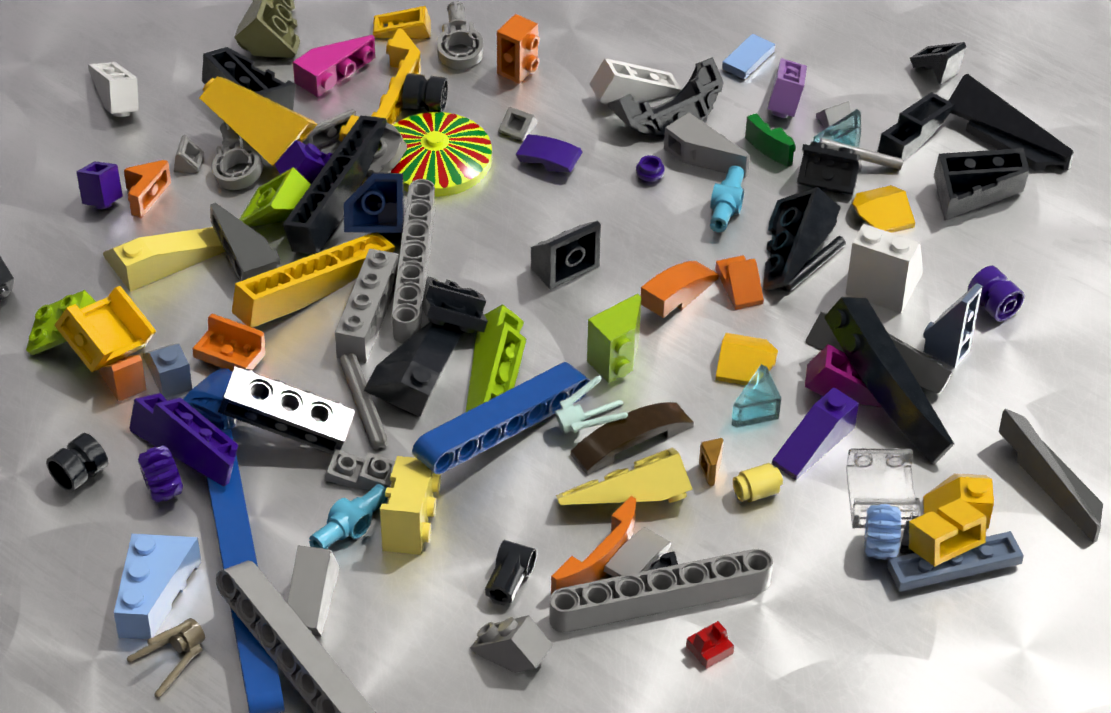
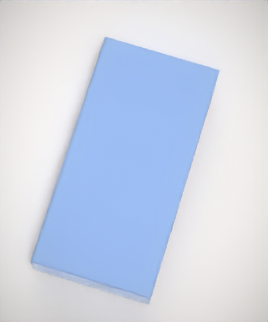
M752 34L723 61L722 69L745 80L775 52V44Z

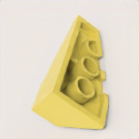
M209 227L139 237L103 252V256L131 292L224 253L225 250L214 228Z
M672 447L635 461V469L629 471L628 468L614 470L604 476V481L599 482L598 479L591 480L556 495L560 505L625 502L630 496L636 498V502L663 501L668 499L669 503L686 498V492L692 490V486L679 452Z

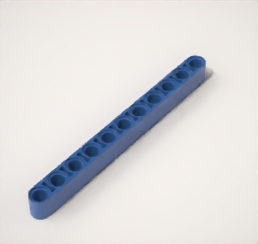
M231 428L221 430L233 440ZM236 456L230 482L226 486H222L206 476L223 569L248 560L257 565ZM230 607L249 713L285 712L277 664Z

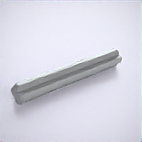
M353 353L344 354L340 358L341 367L370 445L376 450L380 447L385 448L388 444L387 436L371 394L364 391L367 383L357 356Z

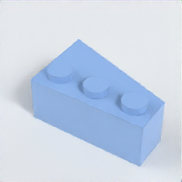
M131 534L114 609L118 638L150 639L154 637L172 609L171 604L179 592L182 593L187 585L186 580L193 569L197 570L201 564L198 537Z

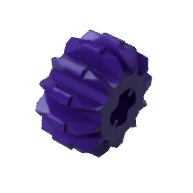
M165 445L157 448L155 446L139 454L138 463L149 494L155 502L168 501L182 493L183 484L169 448Z

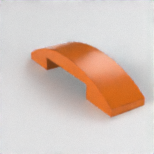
M630 496L612 514L611 533L583 562L571 556L551 576V594L560 588L598 581L607 574L604 572L605 565L633 536L636 498Z

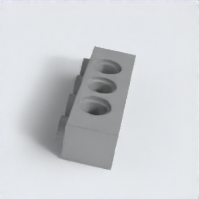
M369 249L335 331L337 358H341L344 354L353 353L357 356L358 362H367L395 291L399 263L398 253Z

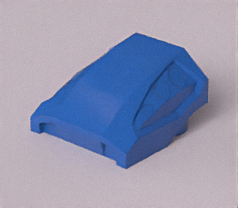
M221 368L211 373L183 398L184 401L220 430L233 429L237 424V419L218 413L233 373L226 368ZM253 396L257 400L260 399L258 396Z

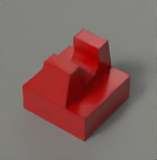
M719 621L689 636L686 641V647L706 669L734 653V645L728 639L727 630Z

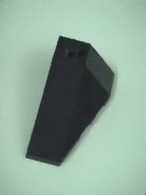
M815 187L777 200L768 226V230L772 233V239L767 242L766 248L770 252V258L765 262L763 288L766 291L788 285L835 227L841 206L820 188Z
M429 322L375 367L364 391L421 417L463 331L459 330L457 325L446 323L445 326Z

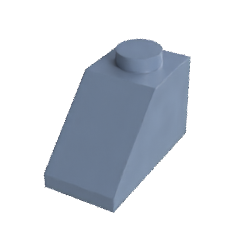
M179 343L143 353V358L160 393L165 398L192 390L190 366Z

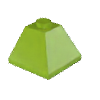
M292 167L259 187L239 220L249 227L285 221L311 184Z

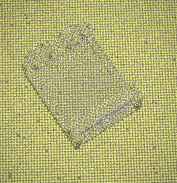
M849 449L846 476L852 528H865L867 510L871 505L890 504V506L898 507L901 511V529H905L906 521L919 517L920 500L915 498L911 468L913 459L912 449Z

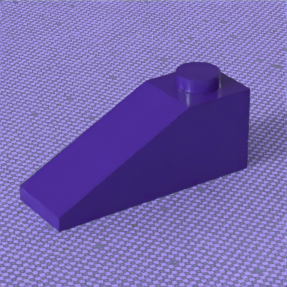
M833 387L812 406L772 459V465L795 480L800 478L855 429L859 403Z

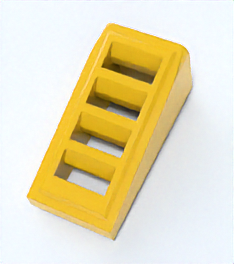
M426 6L375 15L373 36L375 38H393L399 28L403 29L410 39L430 38L431 19Z

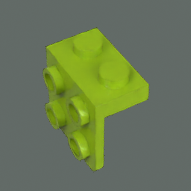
M83 290L73 295H67L50 305L40 307L35 314V321L29 335L26 351L30 355H35L67 342L54 326L62 313L71 305L76 304L81 309L96 301Z

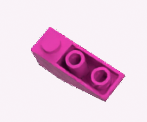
M368 35L309 50L293 61L294 83L316 97L321 96L376 58L375 36Z

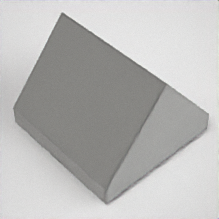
M849 101L816 113V118L829 133L854 126L855 123Z
M185 135L181 137L176 152L174 172L197 173L200 169L204 151Z

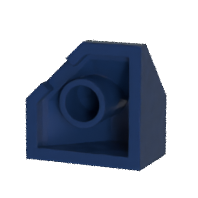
M373 173L344 202V232L403 233V173Z

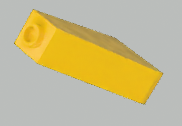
M218 76L210 79L204 85V92L199 97L272 166H275V163L295 140L303 142L318 125L313 120L226 78Z

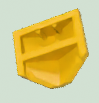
M890 185L856 193L852 205L858 215L870 226L890 233L915 227V220L904 190Z
M726 333L721 344L715 380L757 387L761 383V379L775 366L778 350L767 339Z

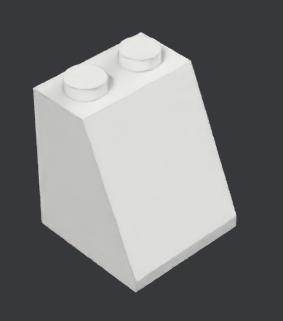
M863 224L852 242L845 294L856 298H867L871 303L902 313L922 276L920 242Z

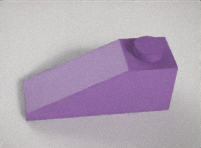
M783 58L780 59L767 108L772 110V114L781 118L795 116L805 84L806 65Z

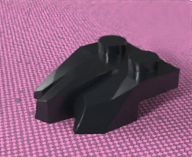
M428 276L422 300V309L430 322L445 326L446 323L457 325L459 330L467 333H474L475 330L485 331L488 322L483 314L486 300L481 293L471 288H461L456 282L446 279V282H440Z

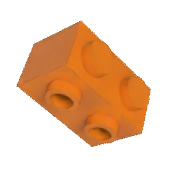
M515 14L497 30L498 75L520 84L530 73L537 70L540 62L538 58V45L540 42L538 23Z

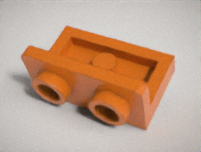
M212 313L208 317V331L192 348L193 357L215 366L229 369L232 372L234 367L253 370L265 356L264 332Z

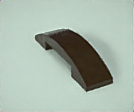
M676 402L644 406L628 412V417L625 419L606 423L579 442L571 450L570 455L582 470L589 475L613 464L615 454L661 433L668 439L694 427V422Z

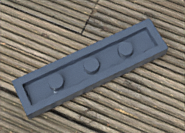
M1009 531L986 536V543L935 567L916 553L889 558L887 567L899 592L1019 565L1022 564L1024 555L1012 532Z

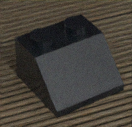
M598 221L582 224L531 247V269L549 289L600 266L601 224Z

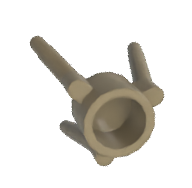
M189 618L180 625L148 639V646L128 656L127 661L131 663L168 643H171L172 647L179 653L182 651L187 652L155 692V697L159 698L192 658L203 651L199 644L205 640L204 631L197 621Z

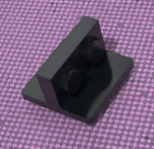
M811 142L810 145L803 144V157L797 184L854 195L858 175L862 170L860 155H857L855 150L845 147H839L838 151L827 149L828 145L820 142Z

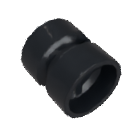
M407 73L402 94L403 108L420 110L422 107H425L427 112H444L448 95V79L430 76L427 80L424 75Z
M81 433L68 443L67 449L62 448L50 456L46 461L49 473L61 488L68 492H74L87 482L88 476L93 477L108 466V457L95 438L87 433Z

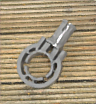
M451 2L447 6L450 33L448 34L447 24H443L442 33L437 40L438 58L449 68L458 70L468 69L477 65L483 57V38L474 29V23L469 22V31H467L464 4L457 2L458 10H455L454 2ZM459 44L472 47L466 53L449 51V47L451 48Z
M223 122L220 126V131L223 137L224 153L221 146H217V155L212 162V172L221 187L228 190L244 189L258 180L263 170V164L258 152L244 139H242V146L240 136L230 126V129L227 130L226 123ZM249 163V166H246L242 171L234 172L233 174L227 172L228 169L236 164Z

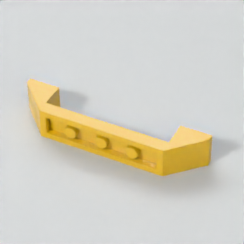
M399 28L393 39L390 38L386 46V54L389 55L390 66L398 68V73L396 77L391 78L387 94L382 95L378 111L373 112L371 116L386 118L387 123L391 125L395 124L403 108L402 94L407 73L421 74L420 51L405 31ZM351 115L347 124L341 127L339 133L340 142L346 137L359 116Z

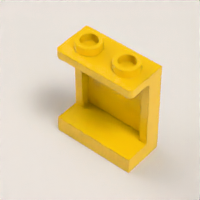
M121 286L115 287L108 297L79 309L76 304L67 307L54 325L91 373L143 349L156 333L154 327Z

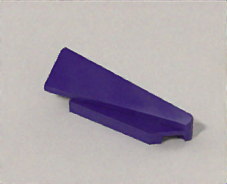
M161 393L134 399L129 426L132 433L156 447L165 445L169 448L173 457L220 485L226 486L230 482L238 444L181 397L167 401Z

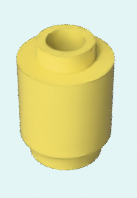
M770 463L741 471L738 476L733 478L734 492L741 502L746 500L753 502L778 494L780 486L783 485L780 470L777 467L774 468Z

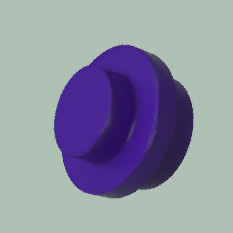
M653 155L642 157L636 166L637 176L649 182L662 178L665 171L661 159Z

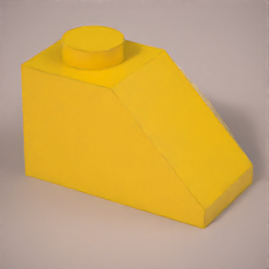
M954 473L923 496V515L930 511L937 513V508L961 498L986 515V528L989 529L994 496L992 478L987 475Z

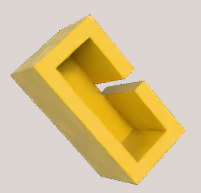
M961 498L937 508V513L930 511L909 521V549L934 567L986 543V515Z

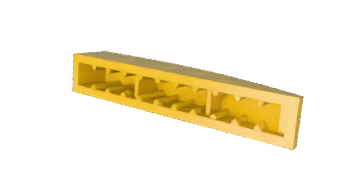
M370 233L237 282L234 289L232 313L246 326L253 328L300 310L355 280L360 273L369 249L393 253L395 246L380 233Z

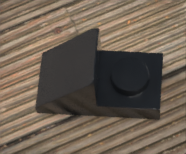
M965 42L927 46L910 57L913 68L925 67L927 70L933 68L938 83L942 85L958 74L965 54L966 44Z

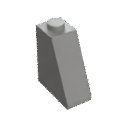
M298 545L287 603L313 635L322 636L340 566L330 549Z

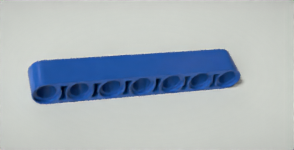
M563 362L423 434L413 445L412 454L432 472L438 475L552 416L555 414L554 411L562 408L560 401L572 396L590 382V379L569 363ZM584 394L576 402L580 401L586 394Z

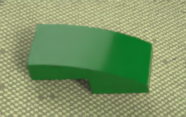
M757 113L747 116L745 138L750 144L777 163L787 167L792 166L794 152L796 151L795 142L792 137L788 136L781 127L771 130L770 126L766 122L764 123Z

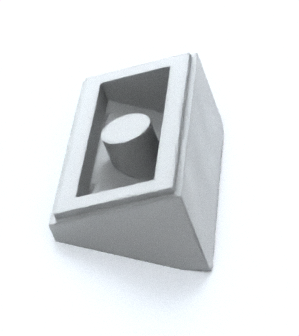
M352 109L318 123L302 143L306 145L311 143L317 148H321L338 141L341 127L347 124L351 115L356 116V111Z

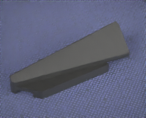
M1004 409L999 433L1018 452L1016 462L1093 543L1098 541L1103 511L1101 500L1041 440L1024 416Z

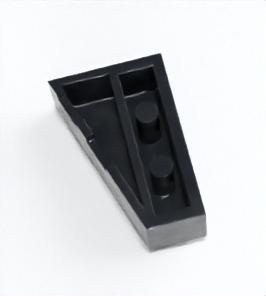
M229 47L203 54L202 82L204 84L217 76L226 78L293 111L295 83L290 80L286 83L275 78V72L269 69L265 72L254 66L253 60Z
M1024 148L939 154L934 171V179L944 220L1022 193L1030 171Z

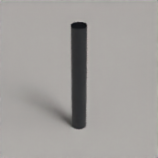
M837 236L803 265L788 285L783 286L784 290L787 292L792 291L846 245L845 239Z

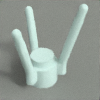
M596 376L572 396L560 401L562 408L554 412L564 434L572 430L575 433L584 428L628 417V413L623 412L586 420L622 406V400L587 412L583 411L580 404L573 405L574 402L601 381V376Z

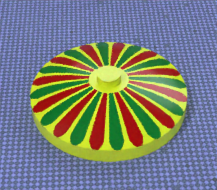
M426 112L409 116L393 125L406 142L407 150L399 163L391 170V173H403L404 191L408 192L409 185L413 181L426 179L434 184L435 197L458 194L478 184L487 175L491 167L492 144L490 138L482 127L466 117L446 112Z

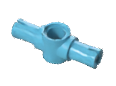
M739 166L729 167L725 180L721 184L715 183L710 203V209H713L710 228L715 232H724L730 217L734 213L740 214L744 198V189L741 187L744 170Z
M377 484L361 498L356 497L352 501L346 498L339 499L330 509L327 524L309 537L310 546L328 549L337 540H344L348 536L353 539L362 537L371 524L373 512L381 507V504L388 502V497H385L386 487Z

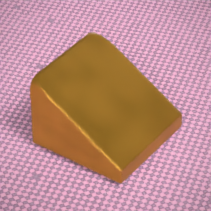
M723 438L704 441L700 445L699 465L710 486L715 485L720 468Z

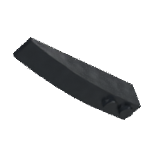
M362 115L358 118L285 220L283 227L293 252L319 253L344 217V202L362 185L387 124L386 118Z
M841 297L824 316V319L850 363L885 412L932 464L937 463L954 445L953 440L868 299Z

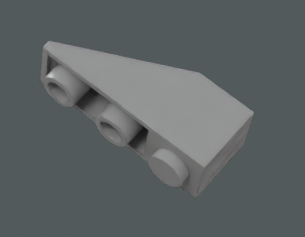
M687 113L665 127L664 149L683 163L727 173L731 166H739L744 170L743 178L748 176L750 155L691 113Z

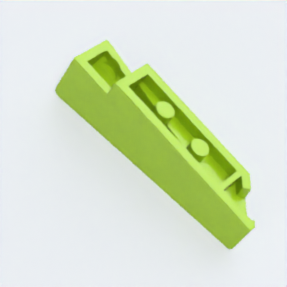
M503 304L484 314L488 321L485 331H477L466 412L515 387L527 339L520 334L524 321Z

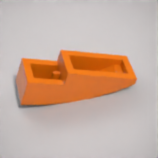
M697 261L677 264L656 275L641 287V305L664 318L676 307L683 310L718 280L719 274Z

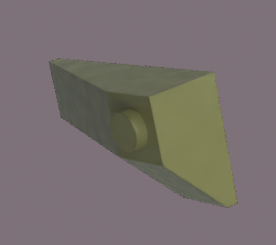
M253 0L238 25L234 36L238 45L242 49L249 51L253 56L293 58L297 54L300 44L299 36L294 33V29L298 26L297 20L292 18L291 13L295 9L294 0Z

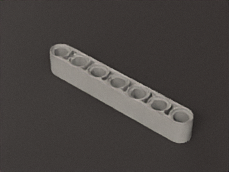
M417 179L410 183L408 188L392 308L393 337L399 343L406 342L421 329L422 300L428 274L435 217V187L431 181L426 179Z
M752 549L555 590L550 596V625L556 631L571 632L760 593L770 586L773 559L765 550Z
M244 561L217 573L216 586L221 596L315 713H376L254 562Z

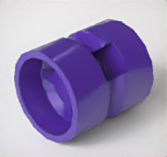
M993 265L981 269L968 285L967 291L977 283L982 285L979 305L984 306L985 311L999 322L1005 321L1016 314L1025 299L1024 292L1012 281H1008L1007 276Z

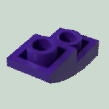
M528 134L515 155L519 162L543 163L548 172L571 173L583 152L581 148L555 138Z

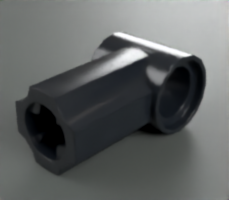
M503 540L497 553L496 567L485 587V595L493 603L504 606L507 603L513 602L524 576L529 577L532 573L537 549Z

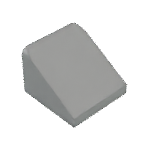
M509 107L498 133L524 141L526 136L536 127L538 121L532 114Z

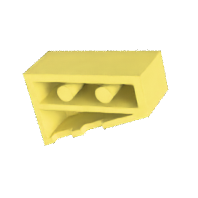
M397 456L390 476V481H392L391 488L387 487L385 492L388 502L387 504H381L380 507L382 551L421 555L423 543L430 541L431 523H428V518L435 516L436 498H433V493H439L441 474H435L417 458Z

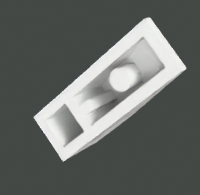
M607 58L603 60L589 84L595 93L596 99L606 105L629 94L632 95L634 101L643 102L676 95L681 91L680 86L670 72Z
M116 62L88 64L89 72L106 110L117 117L129 116L130 112L139 111L137 77Z

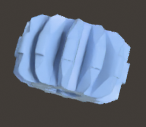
M890 504L871 505L868 508L864 535V547L867 557L886 560L898 555L901 538V511L898 507L890 506Z

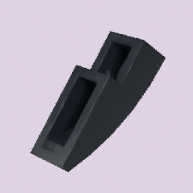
M933 92L929 93L899 114L898 123L881 133L877 152L901 158L904 162L935 133L954 109L955 104Z

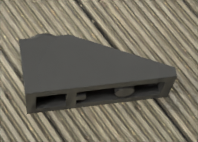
M217 203L210 204L211 224L239 281L273 270L280 265V258L276 249L270 248L266 238Z

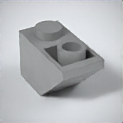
M528 615L515 619L510 617L502 622H489L478 631V638L470 649L475 654L517 673L536 669L553 644Z

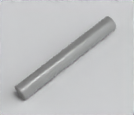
M821 138L819 141L828 145L827 149L837 151L839 147L853 149L857 155H860V159L863 161L901 170L903 165V159L824 138Z

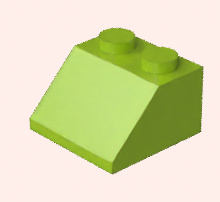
M638 293L588 319L587 362L608 383L625 377L634 369L640 333L641 296Z

